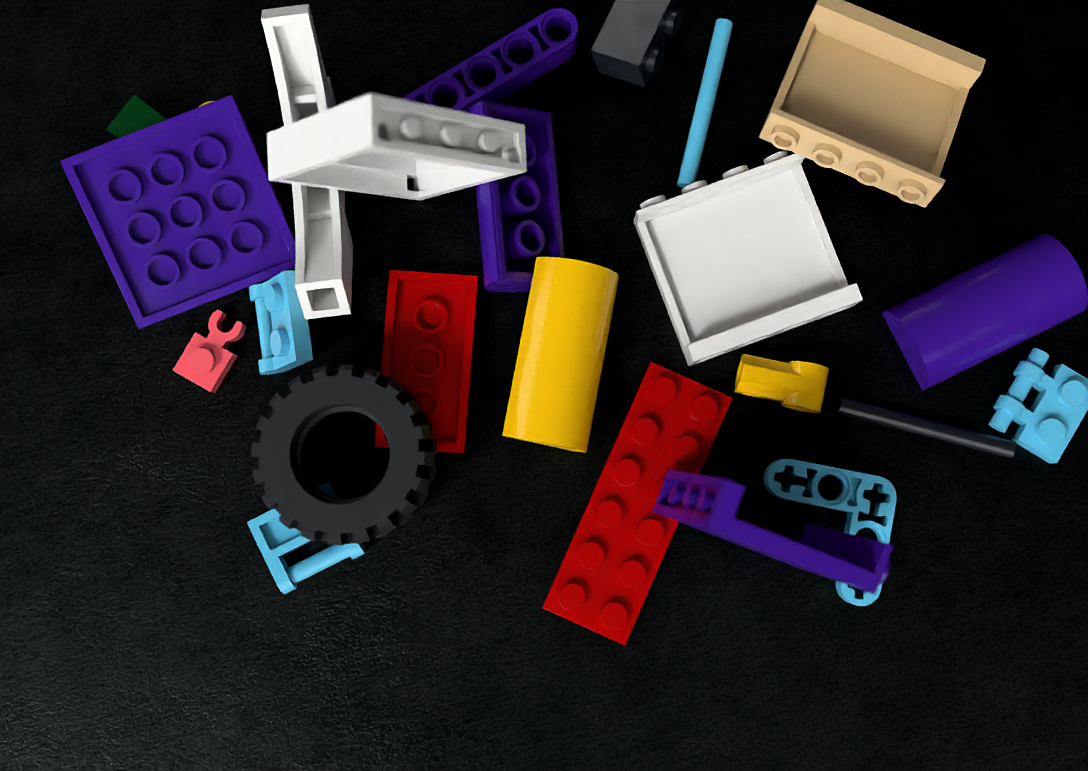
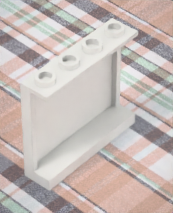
M788 150L780 151L763 160L765 165L751 170L748 169L747 165L733 168L722 175L723 180L710 185H707L706 180L694 182L681 190L682 195L666 200L665 195L653 197L641 203V210L636 211L633 222L688 366L848 309L863 300L857 283L848 285L801 166L806 157L796 153L790 155Z

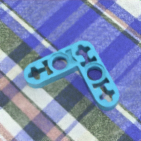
M779 459L772 462L766 468L764 484L772 496L779 499L847 512L844 533L856 535L860 529L868 527L875 532L877 541L889 544L897 501L896 490L889 480L876 475L794 459ZM785 466L790 468L789 473L791 476L807 478V470H812L813 473L807 483L808 497L802 496L806 488L804 486L788 485L786 492L781 491V483L774 481L775 473L783 472ZM825 475L835 476L841 484L839 496L831 501L823 499L818 492L819 480ZM874 484L877 485V492L884 494L883 502L875 503L872 516H881L880 524L874 521L858 520L859 513L869 515L870 501L863 498L864 490H872ZM836 581V590L839 596L844 601L856 606L872 604L879 597L882 588L881 583L876 594L862 590L858 593V597H855V590L848 588L846 584Z

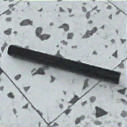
M843 396L839 398L836 413L1007 458H1012L1016 451V441Z

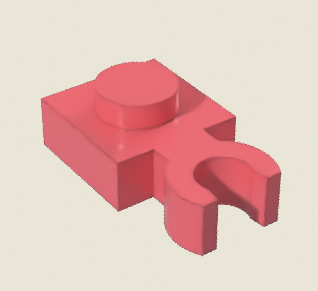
M216 310L209 319L208 327L210 333L207 338L195 332L173 369L174 372L212 393H216L237 358V355L228 351L227 348L230 343L240 340L246 331V325L237 320L231 331L223 332L221 325L227 314L220 310Z

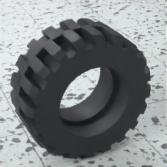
M340 364L339 368L332 369L328 366L313 369V375L305 378L299 375L288 382L290 389L285 394L277 392L268 404L273 409L268 417L260 416L255 429L262 431L260 442H252L251 457H258L259 469L253 470L255 484L263 485L266 494L261 498L267 508L276 509L280 514L278 520L288 529L295 528L302 532V537L312 541H325L329 545H345L373 540L391 533L392 530L400 525H404L414 516L412 513L416 508L422 505L429 494L427 492L431 480H434L437 467H434L435 454H438L437 441L433 438L431 431L433 426L428 415L420 407L418 400L399 383L384 374L370 368H358L355 365ZM339 412H357L370 417L381 427L389 444V465L383 479L373 490L354 499H339L327 495L314 484L307 468L306 452L311 435L323 420Z

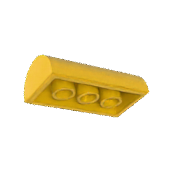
M536 257L502 436L569 451L587 452L619 275L616 272L596 264L574 259Z

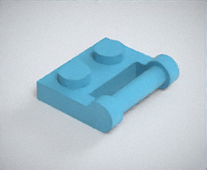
M295 270L283 271L264 283L249 286L250 301L255 302L262 352V359L258 360L260 374L282 373L313 360L308 319L305 320L295 288Z
M331 481L317 486L327 495L339 498ZM272 509L247 522L267 566L283 594L297 589L298 582L348 557L354 560L366 553L362 542L332 545L289 567L283 555L312 540L302 537V532L295 528L288 529L278 520L280 514L276 509Z

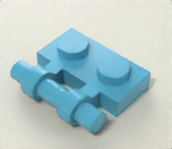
M1033 348L1026 361H1020L1013 374L1016 378L1006 395H1000L993 408L996 412L990 420L989 426L1005 433L1010 423L1014 421L1020 425L1012 438L1013 441H1016V444L1050 464L1057 463L1088 411V379L1064 364L1055 365L1050 375H1046L1042 369L1050 356L1040 349ZM1031 387L1039 391V394L1028 410L1022 403Z

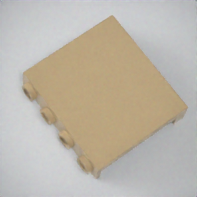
M817 0L759 138L772 143L779 149L789 150L813 160L819 166L832 168L851 176L864 185L874 186L898 196L904 202L917 204L925 208L945 183V179L940 178V174L968 92L981 75L986 59L847 1Z

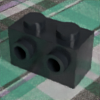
M615 0L591 49L598 72L646 87L651 74L657 73L662 66L665 56L664 47L670 35L675 36L681 26L683 10L680 9L678 0Z

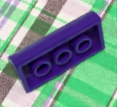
M482 100L469 109L470 114L525 125L527 172L475 185L484 287L486 290L494 292H527L531 288L536 257L565 258L551 113Z
M1041 234L881 313L923 391L1084 312L1088 305V291L1084 276L1067 248L1054 237Z

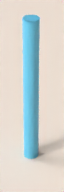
M720 18L715 23L677 186L681 188L696 182L733 22L728 19Z

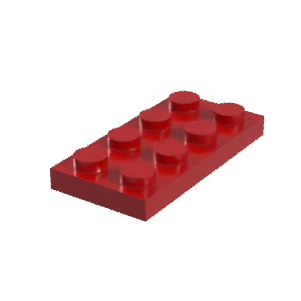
M389 270L381 373L399 383L418 400L420 407L428 415L433 426L431 431L433 438L437 441L438 452L465 454L479 278L472 275ZM376 423L374 447L389 448L386 435Z

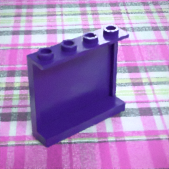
M671 469L667 470L652 512L796 568L876 594L879 584L886 579L889 573V555L893 545L810 524L805 525L799 543H796L734 518L745 489L744 486L727 479Z

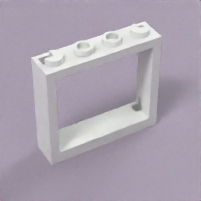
M373 93L267 133L269 181L420 201L527 172L524 124ZM378 128H380V139L378 137ZM414 178V191L407 190V179Z

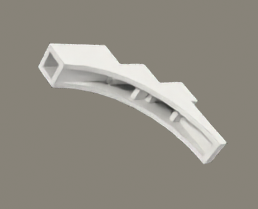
M309 4L262 10L261 21L272 61L284 126L336 107L330 77H326ZM292 184L296 248L295 288L305 320L351 314L353 242L344 211L345 191Z

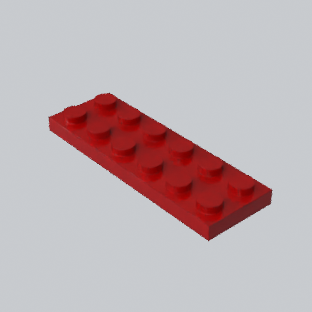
M650 362L542 606L543 609L626 645L678 525V521L652 512L667 470L700 474L732 397Z

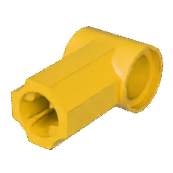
M743 354L736 374L734 392L781 402V406L793 410L820 413L829 368L804 361H789V363Z

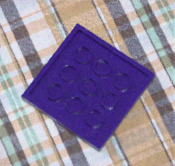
M234 95L224 97L60 161L138 329L267 280L283 271L295 269V236L271 181H269L266 168Z

